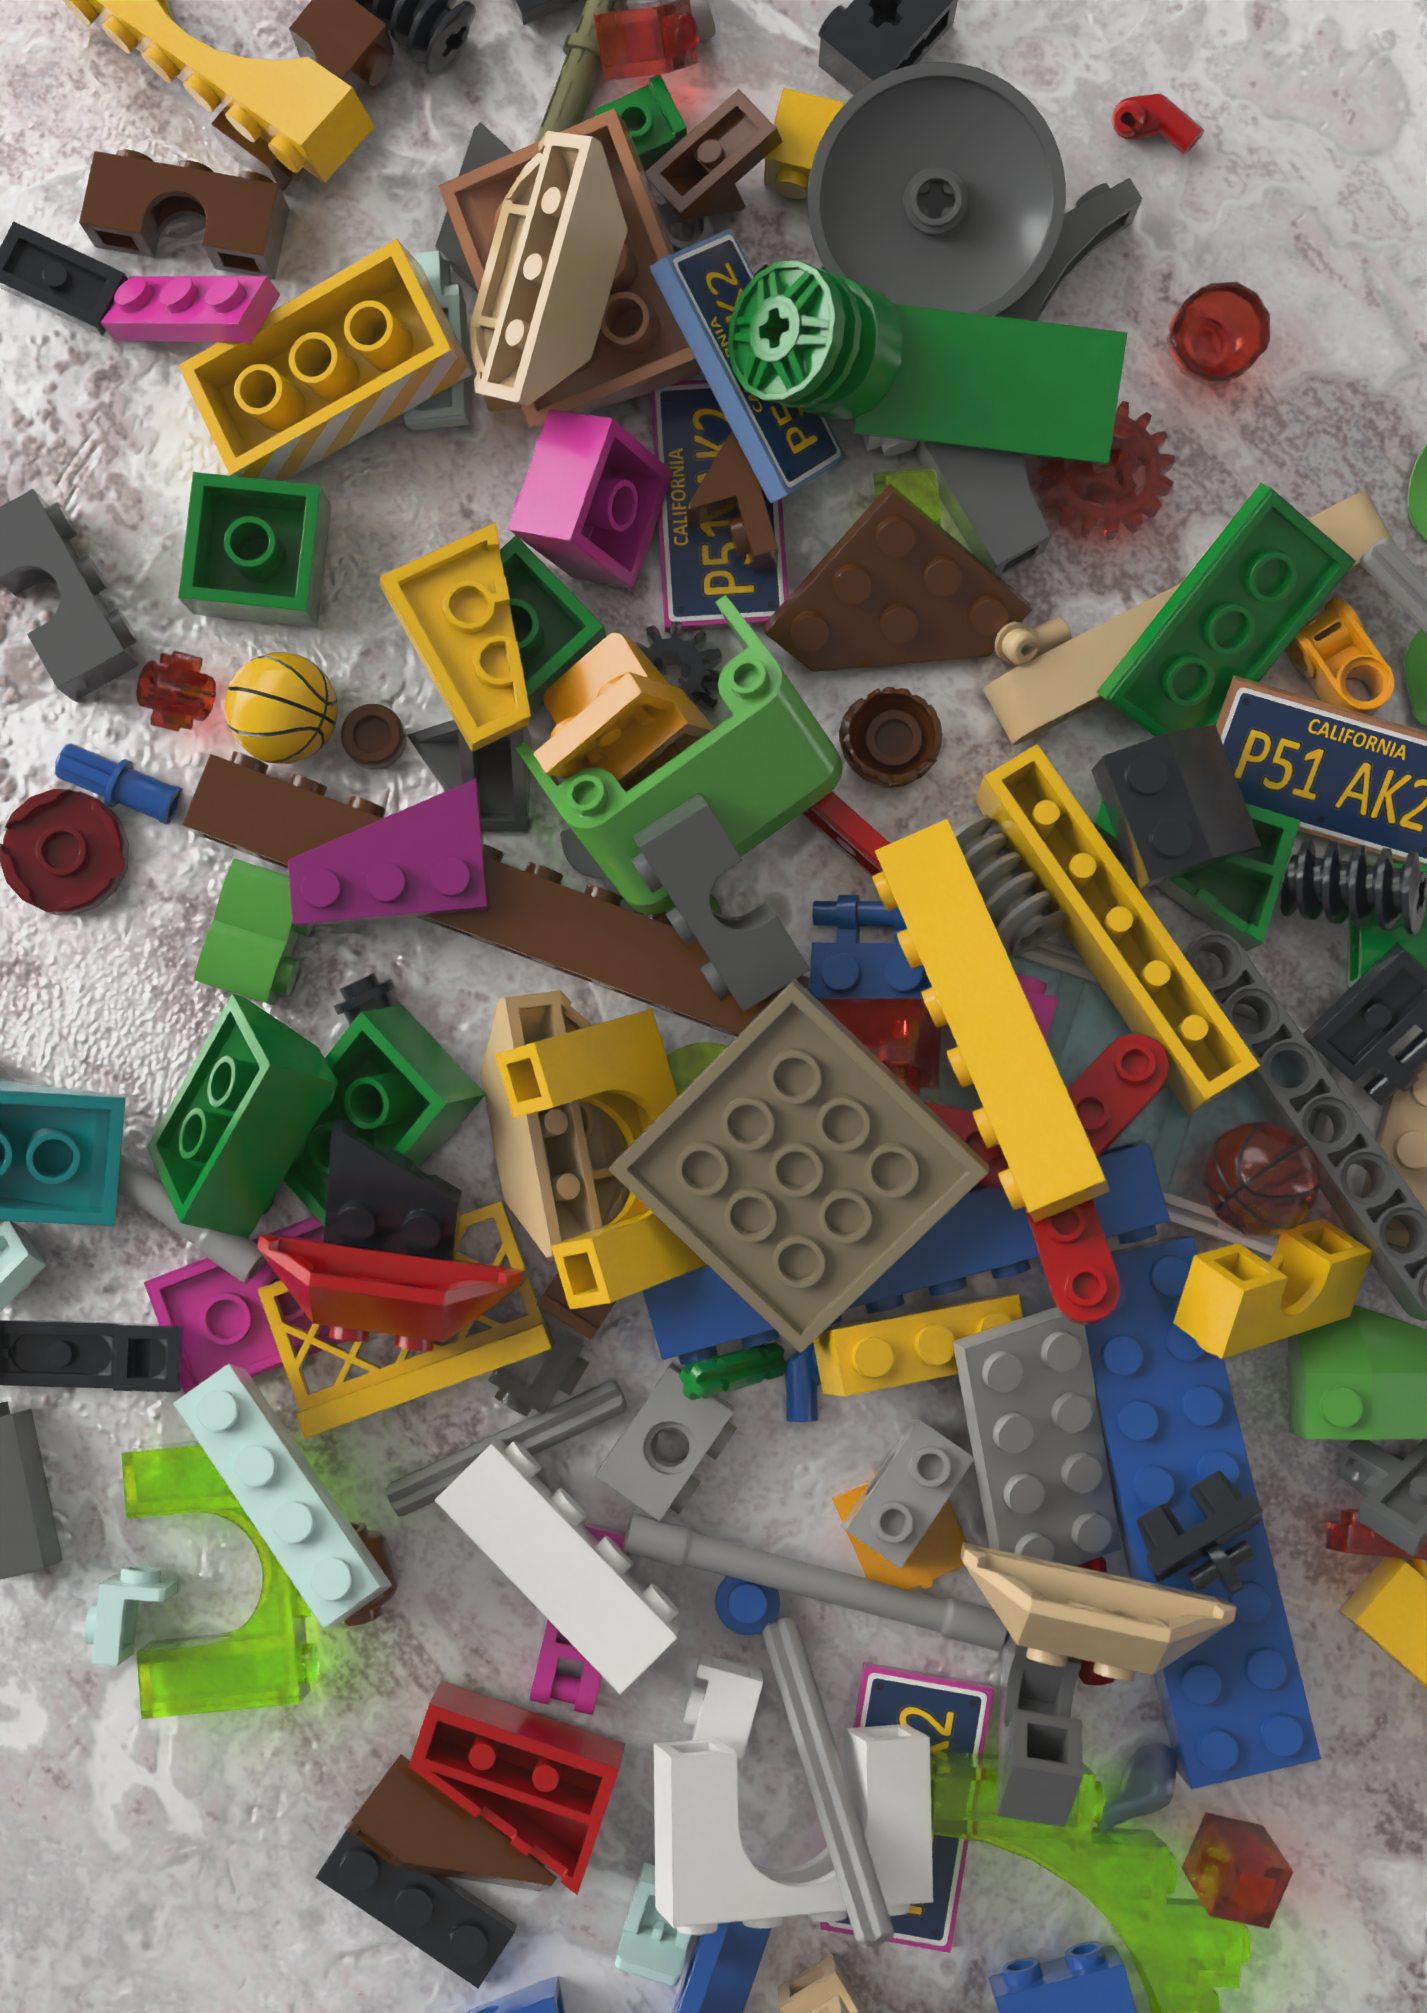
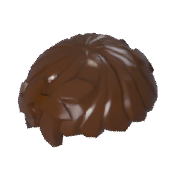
M886 687L882 691L878 688L869 693L865 700L863 698L858 699L843 716L839 729L840 747L849 767L868 783L882 788L905 786L923 777L937 761L943 737L941 722L934 707L928 705L927 701L916 694L912 695L909 689H895L894 687Z

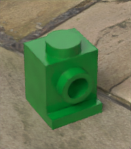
M660 73L649 78L648 85L593 110V117L613 108L616 109L629 128L644 171L648 170L687 135V127ZM645 123V125L639 130H630L640 124Z

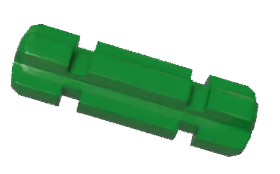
M773 1342L750 1347L748 1350H739L710 1358L704 1362L699 1361L685 1365L679 1375L684 1384L682 1392L690 1400L705 1399L719 1395L723 1391L729 1392L760 1383L764 1379L770 1380L781 1377L786 1372L787 1367L786 1361L783 1358L785 1350L780 1344Z

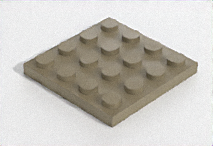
M794 978L612 1163L608 1170L798 1352L802 1353L989 1173V1165Z

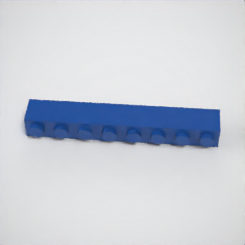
M1141 1139L1108 1148L1097 1161L1110 1192L1093 1198L1105 1237L1109 1238L1117 1235L1119 1244H1128L1157 1235L1155 1225L1171 1220L1149 1144ZM975 1185L847 1309L865 1305L869 1314L882 1312L903 1305L905 1303L903 1294L928 1287L930 1296H939L967 1287L966 1277L991 1270L993 1279H1000L1030 1270L1029 1259L1039 1257L1024 1207L1014 1211L1005 1191ZM708 1265L642 1290L662 1360L678 1356L680 1364L687 1365L716 1356L718 1354L716 1345L740 1339L742 1347L749 1348L774 1341L780 1337L779 1332ZM841 1315L831 1325L842 1321Z

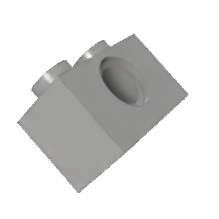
M671 1363L595 1475L596 1478L659 1522L668 1508L677 1514L683 1510L701 1482L693 1477L692 1473L705 1454L716 1460L737 1429L736 1426L728 1422L734 1413V1407L718 1395L705 1399H688L682 1392L684 1384L679 1377L681 1370ZM672 1427L679 1429L686 1435L690 1448L682 1459L668 1462L655 1454L652 1447V1438L661 1429Z
M912 1419L876 1475L870 1481V1484L841 1524V1527L901 1569L974 1461L973 1456L922 1420Z

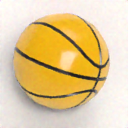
M272 652L251 659L233 676L227 687L228 691H226L224 702L226 722L236 742L258 760L275 764H291L309 758L329 741L335 729L338 716V699L327 675L306 657L287 652Z

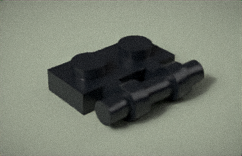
M1398 942L1303 1033L1308 1043L1353 1083L1372 1065L1378 1069L1379 1072L1363 1086V1089L1379 1105L1384 1104L1398 1089L1406 1092L1419 1080L1415 1073L1427 1063V968ZM1415 1024L1422 1029L1397 1055L1389 1050Z

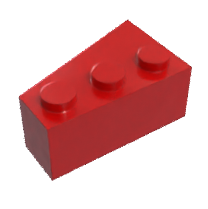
M441 1680L429 1703L408 1767L475 1818L480 1815L511 1838L510 1844L526 1857L529 1853L561 1876V1883L578 1895L620 1769L625 1743Z

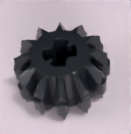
M672 622L670 638L662 639L656 626L647 627L646 634L650 647L647 648L641 643L635 642L658 671L664 675L667 674L666 666H680L681 676L689 679L685 682L682 678H679V688L684 691L695 705L697 704L707 711L714 712L718 707V699L709 690H718L721 672L711 669L722 662L720 649H708L701 652L707 640L706 633L701 629L695 631L687 642L684 641L681 622Z

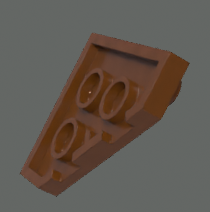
M890 483L766 621L763 627L765 634L811 672L990 656L995 650V639L1000 629L1010 622L1016 621L1021 623L1032 611V608L1024 597Z

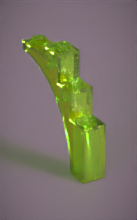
M930 1751L931 1823L934 1835L985 1842L1032 1860L1077 1888L1105 1915L1127 1947L1147 1993L1151 2013H1221L1219 1996L1214 1987L1240 1988L1241 1966L1248 1964L1251 1951L1248 1927L1244 1924V1920L1222 1900L1167 1898V1894H1173L1176 1888V1859L1174 1854L1170 1852V1847L1152 1830L1112 1828L1107 1833H1101L1098 1827H1092L1093 1822H1099L1102 1817L1103 1789L1100 1781L1095 1780L1096 1775L1083 1762L1081 1784L1066 1826L1060 1827L997 1816L998 1754Z

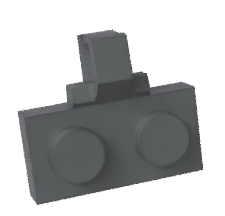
M1423 1439L1405 1458L1396 1454L1391 1455L1369 1440L1352 1441L1344 1451L1337 1475L1366 1497L1361 1502L1356 1520L1414 1557L1427 1543V1439Z

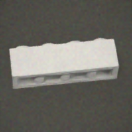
M498 1438L434 1501L621 1695L678 1638L680 1625L674 1618L679 1614V1610L656 1585L651 1584L645 1590L627 1571L633 1565L631 1559L611 1538L605 1536L599 1542L584 1527L581 1522L587 1515L566 1491L559 1488L553 1494L535 1476L541 1470V1467L522 1445L513 1441L507 1446Z

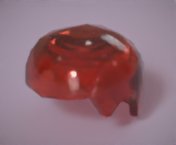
M1237 281L1208 284L1186 298L1173 314L1168 325L1169 334L1166 338L1169 355L1182 374L1203 385L1228 383L1232 379L1243 375L1267 350L1270 343V313L1258 293Z

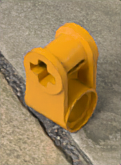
M1339 597L1326 602L1325 611L1309 620L1285 649V653L1292 664L1305 676L1323 702L1373 716L1392 695L1394 690V674L1391 667L1385 662L1365 633L1364 627L1355 611L1346 601ZM1357 678L1364 681L1370 688L1371 701L1354 699L1346 689V679Z

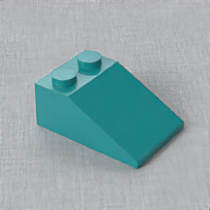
M0 1080V1221L115 1226L125 1096Z

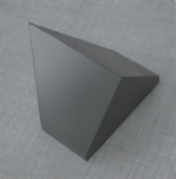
M454 720L407 735L444 791H448L475 778L479 782L483 831H528L530 769L516 750V747L524 741H527L531 746V735L527 726L474 752L469 748Z

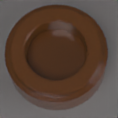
M365 704L354 709L344 720L341 728V742L346 753L356 764L367 769L378 770L391 766L401 757L406 746V731L399 717L388 707L380 704Z

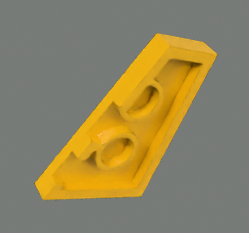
M496 522L380 576L381 589L472 752L529 725L531 719L519 647L515 638L510 610L506 577H504L500 555V542Z

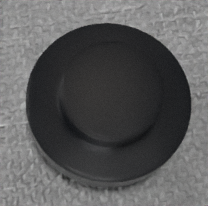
M374 973L369 974L340 988L339 990L344 1000L333 1007L337 1015L344 1013L349 1025H351L361 1011L395 1006L396 1002L390 990L395 988L392 979L379 983Z

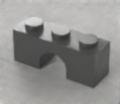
M31 489L0 507V583L13 595H17L39 583H54L58 585L60 602L56 613L47 623L29 632L27 635L57 689L75 702L139 666L129 647L138 642V639L119 609L109 612L99 594L107 589L108 586L90 556L86 555L80 559L69 541L77 536L78 533L64 508L58 501L49 506L34 489Z
M699 793L632 835L642 852L631 859L652 893L663 886L676 905V908L668 912L666 916L686 947L698 941L704 949L710 962L700 969L720 1001L733 995L742 1011L745 1012L789 984L794 978L797 979L810 971L809 966L783 924L767 902L739 917H725L711 910L710 892L713 884L722 873L741 862L742 858L713 811Z
M1007 1630L1001 1649L997 1816L1065 1827L1082 1781V1720L1071 1718L1074 1688L1082 1665V1659L1068 1656L1066 1667L1033 1661L1026 1657L1028 1647L1018 1646Z

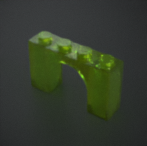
M198 1441L138 1446L122 1452L126 1519L197 1512L218 1515L233 1522L246 1533L256 1548L262 1567L260 1598L253 1614L244 1625L221 1634L153 1640L136 1652L141 1719L300 1704L311 1691L310 1684L317 1683L319 1678L317 1646L315 1643H307L305 1617H312L313 1612Z

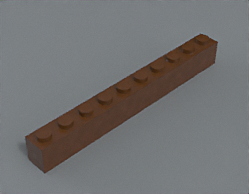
M233 751L230 760L210 754L182 825L198 836L288 869L287 860L383 819L386 809L371 801L352 795L347 805L325 797L327 791L325 785L298 774L292 773L288 783L266 775L269 765L248 755ZM484 844L489 910L414 916L737 1037L788 986L787 984L743 1012L733 995L720 1001L700 969L710 962L709 957L698 941L689 947L685 946L666 916L668 912L640 915L620 907L623 897L604 888L587 884L585 892L582 893L560 885L563 875L545 866L528 862L525 871L501 863L504 853ZM802 975L796 980L806 989L810 978Z

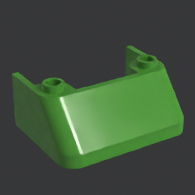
M726 595L715 603L744 650L726 664L718 682L719 694L733 715L643 781L625 792L621 784L610 772L601 768H587L578 771L561 783L556 776L545 774L534 755L535 751L527 741L516 747V750L563 819L618 892L633 909L643 914H659L667 911L675 904L664 886L652 893L631 859L642 852L632 837L633 834L699 793L713 811L740 857H742L832 792L841 779L843 770L842 760L833 743L778 662Z

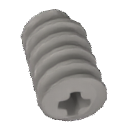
M987 814L977 815L954 831V835L1007 956L1010 958L1035 948L1047 940L1063 924L1065 914L1062 911H1057L1043 917L1041 913L1050 904L1051 895L1047 891H1043L1028 897L1027 892L1034 886L1037 877L1031 871L1022 873L1015 878L1012 876L1014 871L1020 866L1023 858L1017 852L1009 853L999 858L997 855L1006 846L1007 837L1000 832L984 839L983 836L992 826L993 819Z

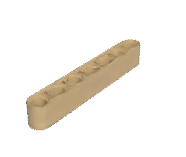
M1362 491L1307 518L1356 560L1343 578L1363 568L1360 564V558L1379 539L1387 538L1395 544L1367 491ZM1181 583L1049 650L1030 662L1010 670L986 685L983 691L1012 745L1025 742L1105 701L1106 699L1096 691Z

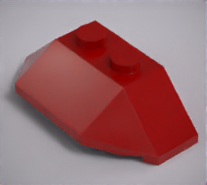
M278 1234L259 1235L257 1247L312 1323L330 1326V1338L368 1342L370 1332L396 1335L395 1347L416 1351L432 1352L435 1341L446 1342L524 1284L527 1272L525 1269L370 1249Z

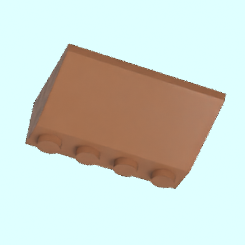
M615 108L560 132L591 136L602 142L628 230L592 358L529 406L521 405L531 429L544 426L550 409L583 414L663 389L702 372L650 271L651 265L675 253L629 128ZM540 141L438 185L478 292L504 198L524 166L539 152L538 144Z

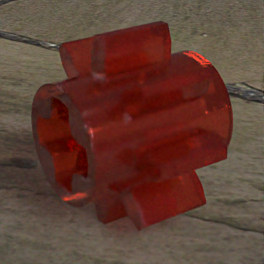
M174 650L172 655L161 653L159 662L151 660L145 664L137 682L136 697L141 707L153 710L150 718L151 725L179 732L180 728L191 730L193 720L201 722L209 716L215 702L216 683L212 676L199 673L203 658Z

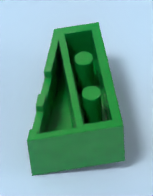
M1097 790L1089 819L1115 857L1126 865L1099 790ZM1245 803L1261 847L1154 886L1218 932L1232 936L1247 952L1264 943L1301 820Z

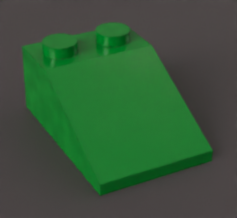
M403 1005L361 1011L325 1057L326 1062L338 1081L333 1101L330 1107L321 1113L305 1140L301 1157L290 1166L283 1178V1181L324 1227L331 1134L337 1119L347 1120L357 1126L355 1135L386 1154L393 1148L413 1160L415 1165L419 1167L453 1135L486 1095Z

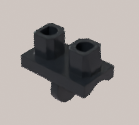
M1217 1471L1190 1489V1495L1206 1518L1204 1522L1185 1532L1167 1503L1156 1507L1136 1520L1142 1541L1149 1553L1146 1555L1147 1567L1158 1584L1205 1557L1208 1562L1187 1574L1197 1592L1217 1580L1221 1582L1230 1595L1243 1589V1584L1235 1570L1256 1558L1253 1550L1246 1540L1241 1541L1226 1551H1223L1221 1547L1261 1523L1259 1515L1263 1513V1510L1252 1493L1243 1498L1239 1490L1221 1471Z

